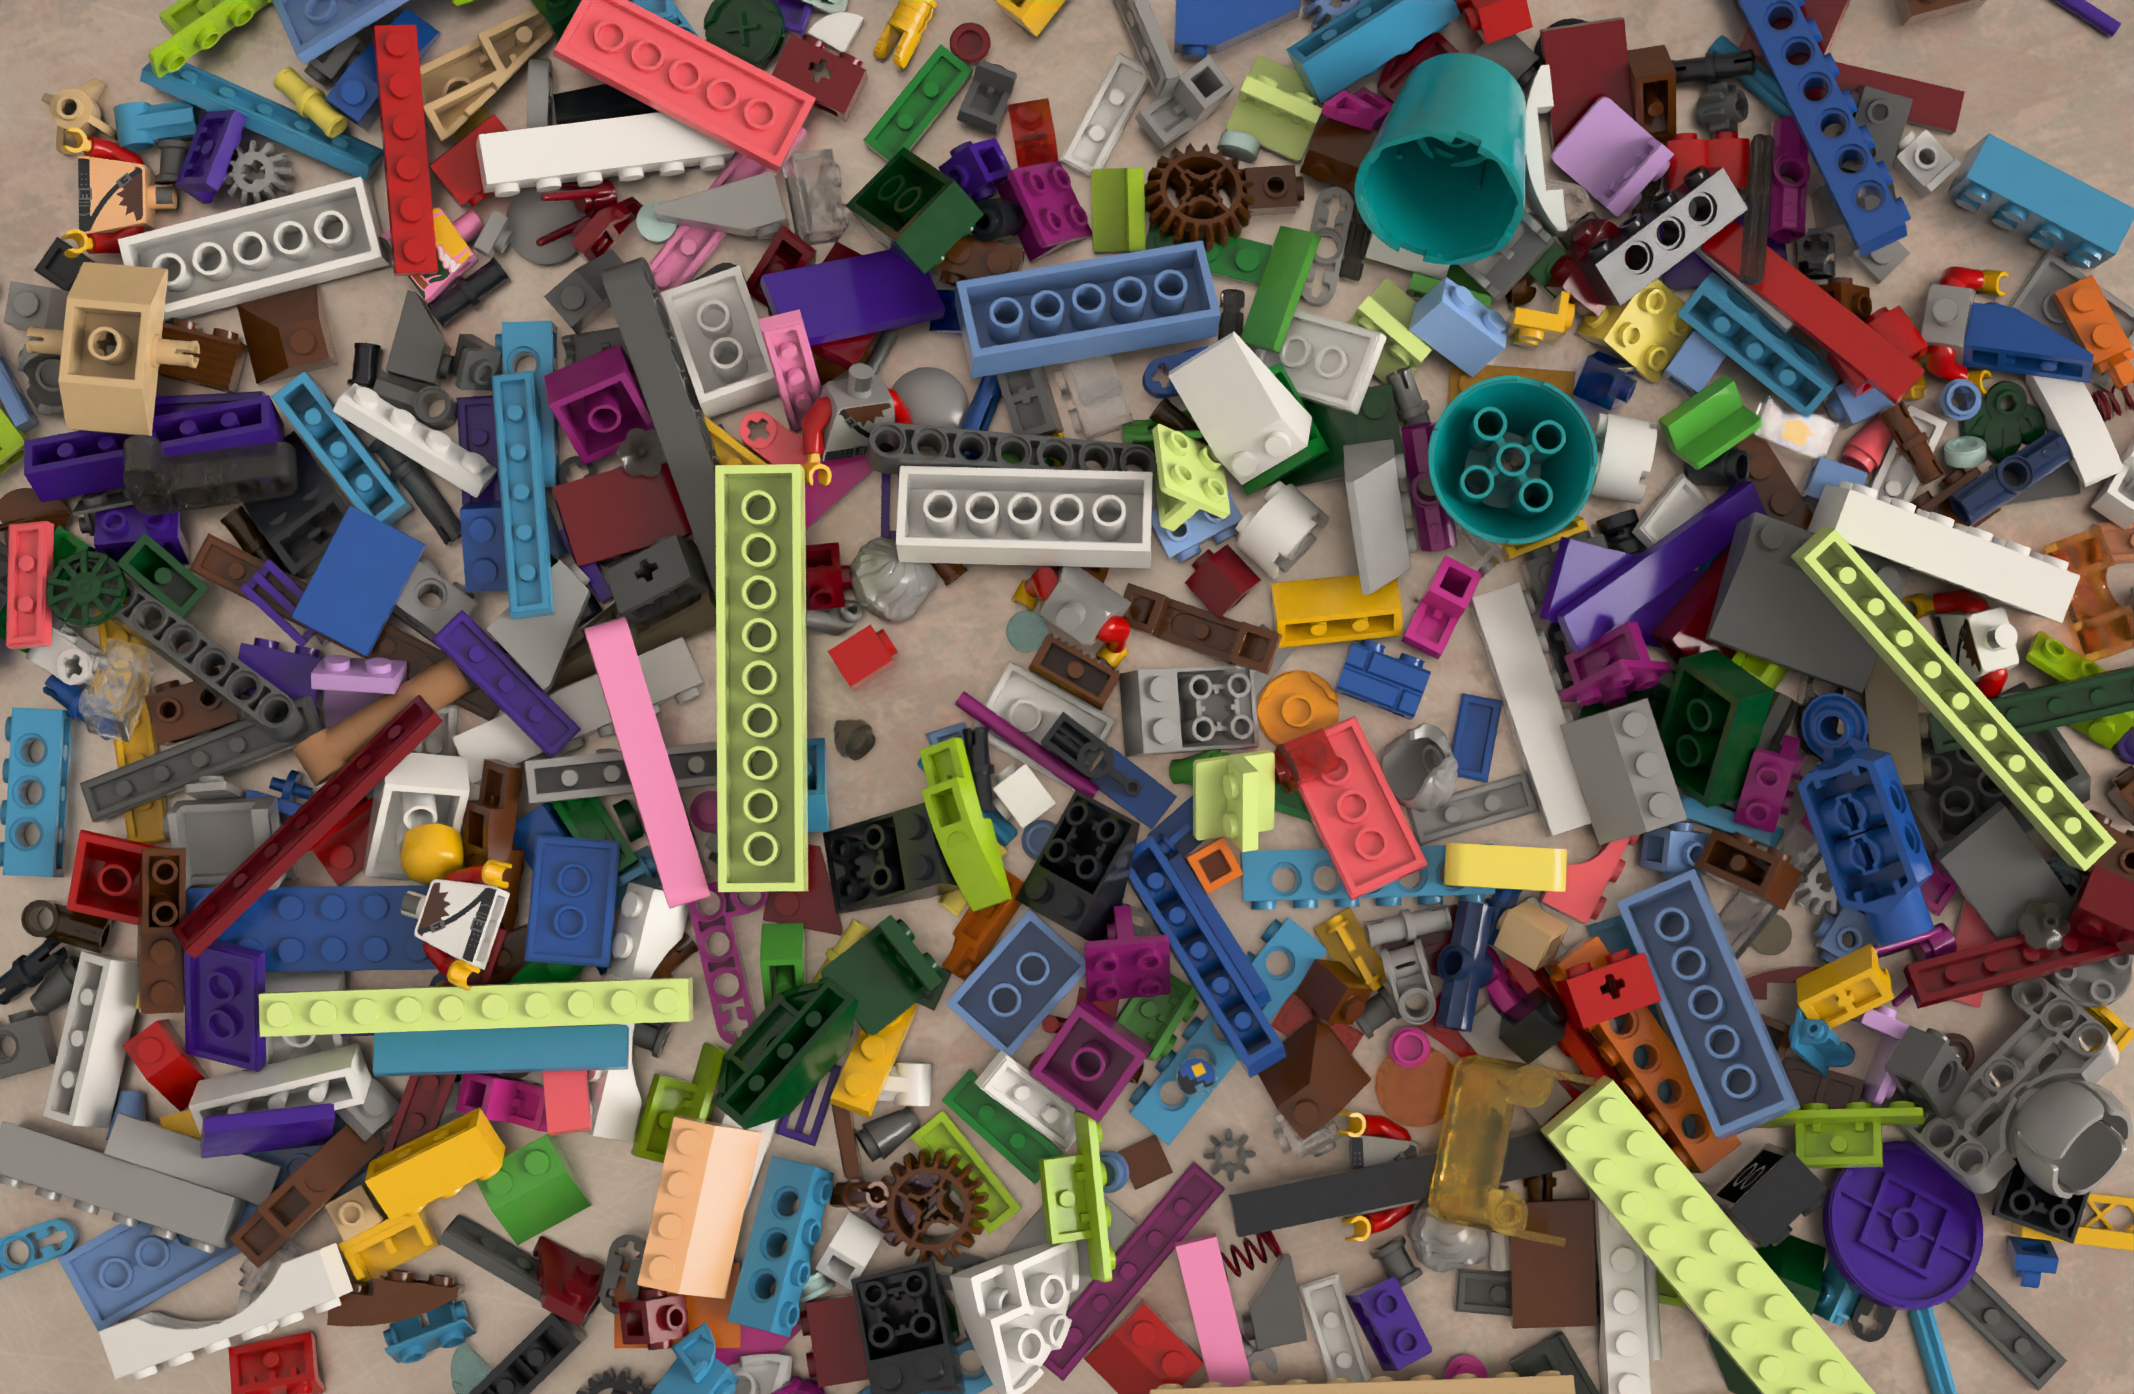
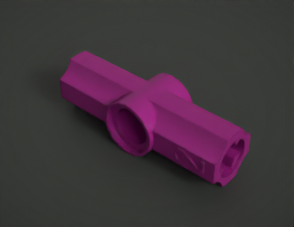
M1785 116L1772 122L1770 169L1765 187L1768 196L1767 237L1772 238L1775 243L1785 244L1798 241V239L1805 236L1807 182L1811 174L1808 163V148L1792 116ZM1781 177L1791 178L1795 183L1786 182Z
M1421 422L1402 427L1401 431L1410 479V495L1414 503L1421 550L1434 552L1457 546L1458 543L1454 521L1444 511L1435 495H1425L1418 487L1419 481L1429 478L1428 448L1432 431L1436 425V422Z

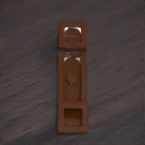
M1128 583L1123 597L1130 601L1131 605L1123 615V618L1129 623L1130 629L1214 659L1263 674H1269L1282 638L1281 634L1224 616L1218 619L1212 612Z

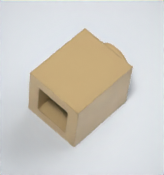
M1525 901L1512 909L1507 908L1500 916L1496 925L1499 934L1493 946L1536 971L1554 961L1569 925L1531 902Z

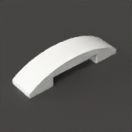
M1541 65L1535 72L1525 95V188L1542 224L1552 237H1557L1567 231L1563 189L1546 191L1538 114L1548 113L1554 104L1550 66Z

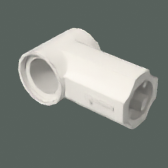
M895 1062L878 1101H893L894 1105L930 1106L932 1064Z

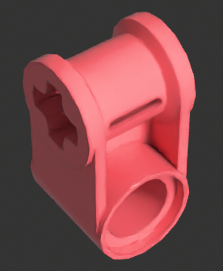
M754 411L742 419L739 433L743 444L769 465L801 464L802 466L808 461L807 455H803L802 436L791 429H787L769 414ZM762 422L766 423L765 429L769 435L768 438L764 440L758 437L755 441L750 440L752 434L748 427L751 424L759 426Z

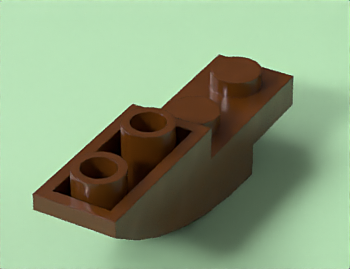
M484 759L479 800L467 801L463 817L464 867L485 864L491 859L512 864V869L507 868L502 874V881L508 882L509 887L507 889H500L510 893L500 927L508 929V932H513L515 917L518 912L521 875L524 870L525 850L512 846L516 830L519 793L522 788L523 768L499 759Z
M185 847L141 849L137 938L140 1014L184 1013V949L172 931L186 917Z
M347 1124L279 1186L229 1239L258 1269L261 1268L324 1205L329 1203L384 1149L385 1145L375 1135L364 1142Z
M388 1269L387 1276L381 1275L375 1279L373 1291H369L368 1283L350 1281L353 1291L340 1296L341 1305L328 1311L327 1325L349 1327L372 1326L416 1317L439 1308L463 1294L465 1284L454 1283L455 1277L451 1275L429 1274V1280L413 1279L412 1271Z

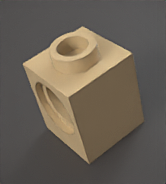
M366 1183L324 1205L344 1242L388 1218Z

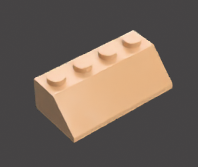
M680 1114L674 1117L637 1285L677 1294L726 1298L762 1132L749 1129L744 1130L740 1127Z

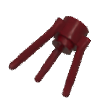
M603 180L601 184L588 187L578 186L577 181L561 183L562 187L560 189L568 191L542 193L540 196L542 201L574 200L577 210L591 218L598 211L617 203L616 190L609 180ZM585 217L537 239V246H544L573 233L576 226Z

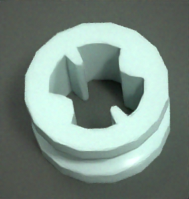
M819 1271L810 1274L809 1280L802 1290L801 1304L834 1288V1283L827 1281L826 1275Z

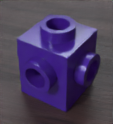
M996 138L974 144L972 141L962 143L949 152L951 158L938 167L942 173L953 179L975 203L994 197L997 194L995 188L1008 179L1007 173L1012 170Z

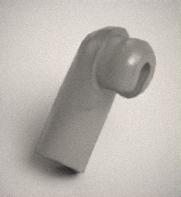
M845 600V607L830 608L826 612L818 610L806 611V629L838 636L860 621L863 609L855 600Z

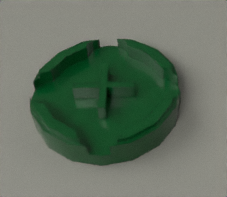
M714 0L704 18L705 41L757 68L766 66L778 54L784 41L785 21L781 8L774 0Z

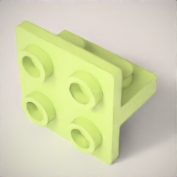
M1259 55L1253 64L1249 76L1247 75L1243 82L1238 100L1226 125V131L1235 130L1247 133L1255 137L1260 142L1261 147L1295 162H1300L1318 124L1323 105L1326 101L1320 103L1305 89L1297 71Z
M1385 279L1371 296L1368 295L1357 308L1353 317L1347 322L1351 325L1380 332L1387 337L1373 376L1384 385L1390 384L1386 376L1392 372L1397 374L1399 369L1411 367L1413 374L1434 350L1409 331L1413 306L1417 302L1390 279Z
M1161 424L1155 426L1152 429L1157 463L1154 472V482L1160 526L1174 532L1199 509L1222 519L1229 516L1231 512L1224 465L1216 458L1210 446L1188 438L1183 433L1174 431Z
M1271 750L1195 760L1193 762V836L1198 841L1227 837L1242 852L1258 850V832L1274 829L1275 754Z

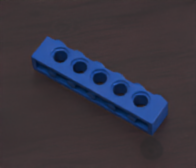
M1153 836L1135 845L1127 880L1159 933L1169 936L1170 951L1249 1078H1252L1286 1057L1284 1045Z

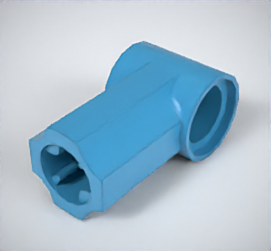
M186 101L156 105L146 102H131L120 104L113 108L118 144L120 147H125L132 152L152 149L156 147L158 140L194 138L200 123L197 107Z

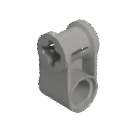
M1421 938L1414 940L1413 945L1392 951H1388L1387 948L1380 949L1384 970L1389 985L1392 986L1400 1015L1405 1021L1414 1025L1428 1022L1435 1014L1436 1001L1435 991L1430 978V968ZM1414 993L1423 994L1429 1000L1428 1004L1420 1010L1409 1008L1405 1001Z

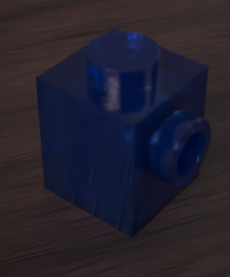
M1597 351L1587 357L1572 394L1611 411L1620 406L1622 401L1628 403L1637 385V380L1632 378L1636 367Z

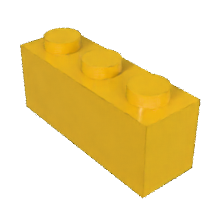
M1359 575L1271 583L1274 628L1276 633L1282 635L1278 648L1402 636V603L1397 578L1375 592L1362 595Z
M479 1107L370 1161L365 1183L390 1221L403 1215L410 1217L419 1213L427 1203L439 1197L442 1199L450 1198L457 1194L464 1185L476 1179L483 1181L495 1175L502 1167L505 1146Z

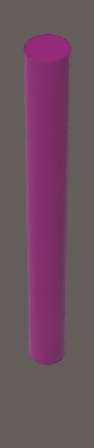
M965 691L956 701L955 705L988 727L995 734L1073 789L1091 798L1100 789L1094 782Z

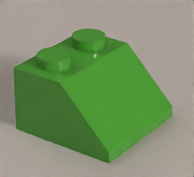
M546 1134L503 1158L502 1167L495 1175L483 1181L475 1180L492 1213L517 1245L592 1205L556 1135L550 1136Z

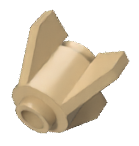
M96 77L78 88H66L60 90L55 95L44 93L41 99L50 106L51 117L57 124L56 150L65 156L68 155L60 150V146L73 147L76 141L73 135L62 133V131L70 128H79L86 136L98 130L118 141L117 131L101 121L102 114L97 101L106 84Z

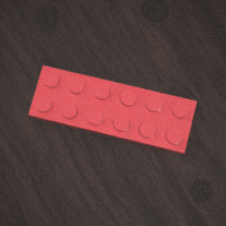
M581 0L553 53L554 57L777 173L816 100L815 97L629 0Z

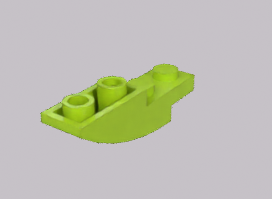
M953 737L919 750L928 783L927 788L921 789L927 813L943 856L972 911H979L1011 900L1012 896L992 819L983 818L963 739Z

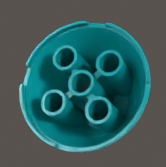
M1519 375L1489 378L1468 387L1457 395L1437 420L1428 448V473L1431 486L1436 498L1448 516L1461 528L1476 537L1493 543L1507 545L1536 542L1557 533L1568 525L1588 501L1598 466L1595 436L1589 421L1580 407L1567 394L1552 384L1531 378L1519 377ZM1501 462L1503 464L1510 462L1513 465L1510 472L1503 468Z

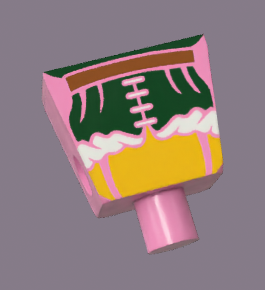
M440 207L433 209L438 272L434 275L408 276L428 303H432L449 291L456 284L455 280L461 276L463 277L478 261V257L467 243L479 235L485 225L473 209L467 211L454 222H451ZM389 230L379 236V238L392 254Z

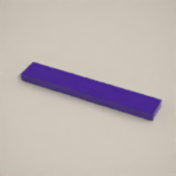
M1747 480L1744 483H1739L1556 613L1555 616L1570 649L1580 652L1731 544L1736 524L1754 512L1767 516L1754 483Z

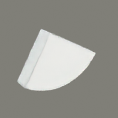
M849 12L833 13L818 20L810 28L808 35L819 39L827 47L838 53H846L861 28L864 17Z

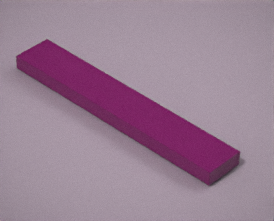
M1192 1161L1115 1252L1116 1266L1112 1270V1281L1101 1282L1093 1279L1067 1309L1066 1316L1072 1320L1068 1334L1062 1347L1058 1350H1052L1043 1365L1060 1380L1064 1381L1176 1248L1175 1243L1181 1242L1226 1188L1196 1162Z

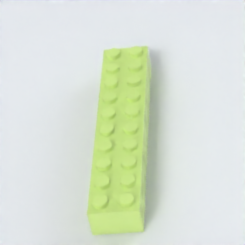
M801 464L715 465L718 892L808 891L805 469Z
M1605 1075L1602 1076L1540 1129L1558 1153L1761 1394H1876L1612 1079Z

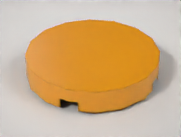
M1302 670L1282 672L1270 680L1259 695L1257 704L1259 728L1267 740L1280 749L1338 723L1339 704L1337 695L1328 681L1314 672Z

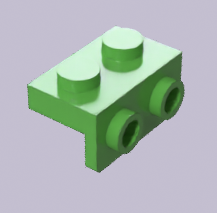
M1171 973L1170 994L1151 998H1129L1115 1019L1153 1046L1145 1058L1149 1061H1156L1159 1056L1165 1058L1169 1054L1177 1040V1037L1173 1035L1181 1020L1185 1023L1188 1022L1199 1005V1001L1195 999L1198 994L1193 986L1187 985Z

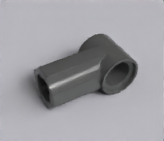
M384 371L376 379L373 391L378 394L379 398L398 409L410 412L417 421L425 423L433 429L443 430L452 426L457 420V403L442 388L420 384ZM437 399H444L445 409L439 416L428 417L427 410L430 403Z

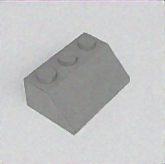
M1393 439L1343 446L1345 484L1362 595L1375 592L1411 569L1410 553H1417L1414 528L1406 529L1405 516H1412L1409 491L1401 492L1399 479L1407 478L1404 453L1395 454Z
M1648 698L1632 701L1560 725L1599 845L1646 833L1687 819Z

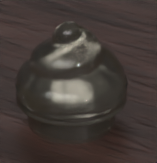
M837 720L834 724L835 748L842 757H849L854 761L859 760L874 746L876 737L872 733V727L865 720Z

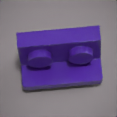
M235 109L204 112L175 186L203 204L212 203L216 191L219 190V187L226 179L227 167L234 149L241 141V131L246 117Z
M178 503L113 508L95 513L94 546L97 552L106 554L116 563L144 532L181 564L190 563V549L180 529V507Z
M1389 1277L1373 1287L1358 1288L1345 1295L1383 1371H1399L1432 1352V1347L1395 1277Z

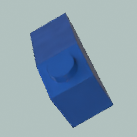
M1176 0L1174 53H1182V57L1189 60H1203L1207 57V54H1217L1298 17L1301 0Z
M407 8L390 24L416 25L419 62L441 34ZM374 42L349 65L325 98L337 111L366 132L370 130L380 116Z
M1973 302L1964 344L1963 366L2090 383L2094 354L2016 308L2005 307L1995 302L1985 304Z

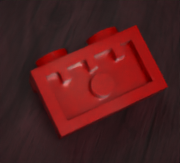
M365 796L347 813L348 815L343 817L309 849V852L315 853L337 886L344 885L364 871L373 797L368 800Z
M312 1332L228 1348L231 1394L324 1393V1383L318 1377L316 1341Z

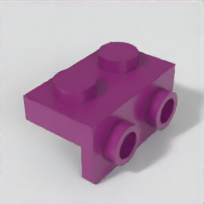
M1784 734L1779 753L1762 748L1754 749L1734 816L1736 823L1774 833L1779 815L1788 816L1794 795L1793 791L1787 790L1790 779L1799 780L1805 756L1797 754L1800 738Z

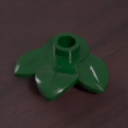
M2000 381L1988 390L1977 414L1970 419L1963 420L1962 434L1963 436L1983 437L1988 454L1999 464L2004 458L2015 454L2020 448L2022 441L2032 443L2045 434V423L2041 411L2027 403L2026 393L2020 385L2012 381ZM2011 395L2013 397L2012 406L2008 409H2002V398Z

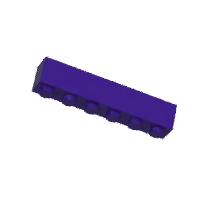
M266 395L154 416L152 437L79 430L24 441V475L41 503L273 460L285 457L284 423L270 396Z

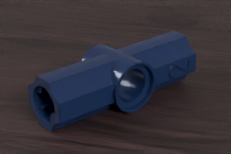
M2053 429L2017 453L2004 458L1997 466L1950 495L1948 500L1951 504V510L1959 521L1968 527L1972 526L2069 463L2073 459L2070 446L2062 435L2057 434ZM2003 470L2011 471L2017 476L2018 486H2011L2004 480Z
M1458 901L1451 944L1442 949L1437 959L1438 975L1444 980L1436 1026L1461 1032L1472 1031L1479 989L1487 985L1493 973L1492 959L1486 954L1494 910L1492 906L1470 901Z

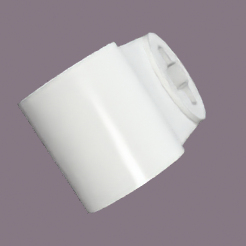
M65 624L61 630L52 627V646L30 648L26 655V658L32 664L50 672L69 685H80L82 683L100 685L108 679L111 673L109 656Z

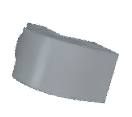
M1208 55L1180 76L1172 96L1162 99L1157 98L1140 110L1135 119L1161 150L1182 134H1188L1208 118L1227 99L1235 87Z

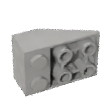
M1236 665L1141 669L1120 673L1125 757L1259 747L1253 670ZM1243 669L1244 674L1234 673L1226 675L1220 680L1219 684H1213L1223 671ZM1233 679H1237L1240 683L1241 688L1238 693H1235L1231 687ZM1219 692L1223 697L1230 699V704L1218 695ZM1245 696V711L1240 713L1239 698Z

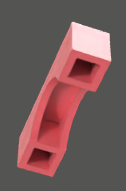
M1641 834L1605 843L1590 859L1574 865L1567 864L1565 892L1542 891L1538 898L1539 902L1580 924H1587L1590 918L1597 920L1607 898L1601 896L1609 881L1612 883L1617 881L1625 866L1626 861L1620 858L1627 844L1634 846Z

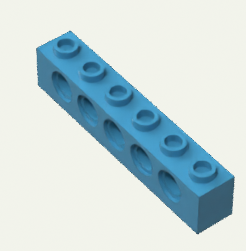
M1446 845L1419 846L1428 865L1426 868L1419 870L1420 878L1414 887L1406 888L1397 880L1359 898H1376V906L1401 905V897L1418 896V905L1443 904V896L1460 895V901L1485 903V894H1495V888L1449 887L1444 885L1440 879V870L1445 864ZM1326 849L1240 852V867L1244 873L1241 875L1242 902L1251 901V910L1276 909V901L1293 900V908H1318V899H1334L1335 907H1360L1359 898L1350 901ZM1322 866L1332 868L1337 876L1336 884L1327 891L1319 889L1314 882V874ZM1280 867L1290 869L1295 876V884L1287 892L1277 890L1272 883L1273 873Z
M1286 917L1282 923L1275 919L1260 937L1265 942L1263 947L1256 955L1250 951L1246 954L1267 987L1271 997L1270 1002L1260 1007L1268 1021L1273 1018L1303 981L1314 960L1320 959L1328 950L1289 917ZM1274 951H1282L1289 960L1288 969L1281 975H1273L1266 968V959ZM1210 1013L1207 1014L1203 1021L1197 1016L1192 1020L1181 1034L1186 1039L1185 1043L1177 1053L1171 1049L1165 1058H1161L1155 1066V1069L1160 1074L1150 1086L1143 1081L1128 1100L1134 1105L1129 1113L1167 1145L1171 1144L1238 1061L1228 1042L1220 1040L1214 1035L1213 1024L1215 1021ZM1192 1050H1206L1210 1056V1065L1215 1073L1214 1084L1205 1088L1204 1084L1200 1083L1194 1086L1197 1091L1196 1093L1188 1095L1184 1092V1096L1179 1103L1174 1105L1164 1103L1160 1098L1162 1086L1170 1081L1178 1082V1070Z

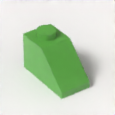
M804 923L762 924L760 967L765 1009L779 993L807 984Z

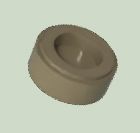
M1762 914L1756 917L1749 926V943L1760 954H1780L1791 943V927L1786 919L1780 915Z

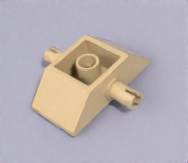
M83 262L67 296L64 330L36 328L35 326L28 328L27 337L43 340L42 342L26 340L25 344L28 353L61 355L58 383L67 429L152 437L159 366L166 364L189 366L190 368L197 367L198 357L182 353L200 354L198 341L162 339L168 280L167 269ZM117 341L115 351L112 354L107 352V345H113Z

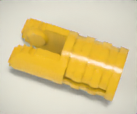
M899 0L897 7L892 13V17L889 18L873 50V56L883 60L887 59L902 35L893 54V63L904 69L913 55L938 3L934 0Z

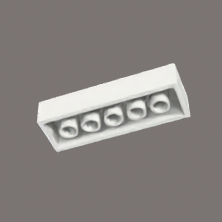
M362 177L118 239L124 265L168 270L163 323L172 322L174 318L183 319L390 265L386 247L379 238L382 235L371 188Z
M900 466L896 529L899 562L1150 569L1153 472Z
M1841 480L1839 487L1825 484L1808 531L1816 533L1822 527L1836 529L1851 547L1904 565L1911 570L1962 589L1970 590L1978 595L2029 614L2060 623L2063 622L2081 576L2067 571L2069 562L2050 555L2033 552L2029 547L1993 537V534L1972 526L1968 527L1955 523L1954 528H1952L1955 522L1954 519L1917 509L1915 514L1916 505L1894 497L1890 498L1880 494L1877 500L1878 491L1857 483L1853 484Z

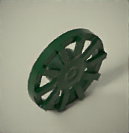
M82 550L58 561L59 564L47 579L46 595L48 605L61 621L73 627L90 628L105 623L118 612L126 596L127 584L122 569L116 565L117 563L111 557L96 551ZM88 560H98L92 571L88 572ZM80 562L81 572L77 574L71 566ZM105 563L111 566L113 571L98 577ZM65 571L72 577L70 581L59 578ZM117 577V589L105 587V582ZM56 586L68 588L67 592L55 596ZM105 595L115 596V599L108 608L101 602ZM72 598L73 600L68 604L64 612H61L57 603ZM77 605L81 607L82 619L70 617ZM97 606L102 611L99 615L89 618V608Z

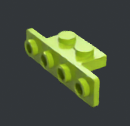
M272 0L177 1L159 14L161 23L173 36L148 53L152 72L158 78H161L168 72L172 73L184 66L187 59L202 49H209L214 46L222 35L235 26L239 27L249 22L254 13L269 3L273 4Z
M2038 631L2033 637L2026 655V660L2057 679L2055 683L2107 672L2095 662L2087 660L2065 646L2061 641L2050 637L2042 631ZM2134 710L2075 723L2070 726L2110 750L2132 726L2134 727Z
M708 1043L703 1044L692 1082L654 1073L631 1151L632 1155L664 1163L675 1116L680 1114L709 1121L714 1110L713 1094L719 1081L722 1059L725 1054L724 1049Z
M1909 1101L1889 1103V1108H1872L1870 1103L1852 1102L1846 1104V1109H1829L1828 1104L1808 1103L1803 1105V1110H1795L1754 1128L1795 1127L1796 1156L1808 1168L1883 1167L1882 1125L1925 1124V1115L1922 1107H1915V1103Z
M1076 1111L1074 1112V1123L1078 1153L1038 1159L1047 1243L1050 1244L1087 1239L1091 1278L1101 1282L1112 1281V1270L1115 1269L1116 1258L1114 1249L1109 1245L1107 1228L1111 1226V1212L1108 1204L1104 1203L1103 1186L1107 1183V1172L1104 1163L1100 1161L1098 1145L1102 1143L1103 1139L1102 1127L1100 1122H1096L1084 1112Z

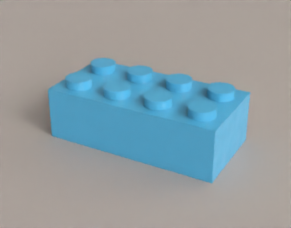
M1990 133L1969 149L1947 192L1956 197L1955 202L1962 208L1977 212L1979 209L1993 216L1992 222L1997 226L2009 231H2014L2016 228L2030 236L2029 241L2034 245L2046 250L2054 248L2066 254L2065 259L2069 263L2082 269H2088L2089 267L2094 269L2115 256L2134 220L2133 207Z

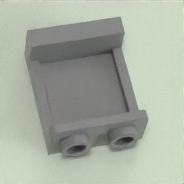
M277 796L177 801L163 819L164 837L166 840H170L171 848H186V891L193 885L221 884L280 827ZM286 872L268 890L277 889L285 879Z

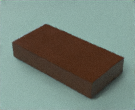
M831 1104L844 1178L862 1177L863 1169L858 1141L855 1135L853 1113Z

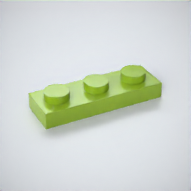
M944 1110L910 1136L920 1150L922 1148L928 1149L932 1160L937 1149L942 1148L945 1150V1161L949 1162L950 1158L957 1153L961 1156L957 1165L959 1168L963 1169L969 1163L974 1165L973 1171L968 1175L969 1178L973 1180L976 1177H982L984 1183L975 1189L976 1192H986L989 1194V1199L985 1203L978 1204V1206L989 1210V1216L986 1219L978 1220L985 1227L984 1230L988 1235L1022 1209L1020 1204ZM952 1183L950 1187L963 1202L961 1194Z

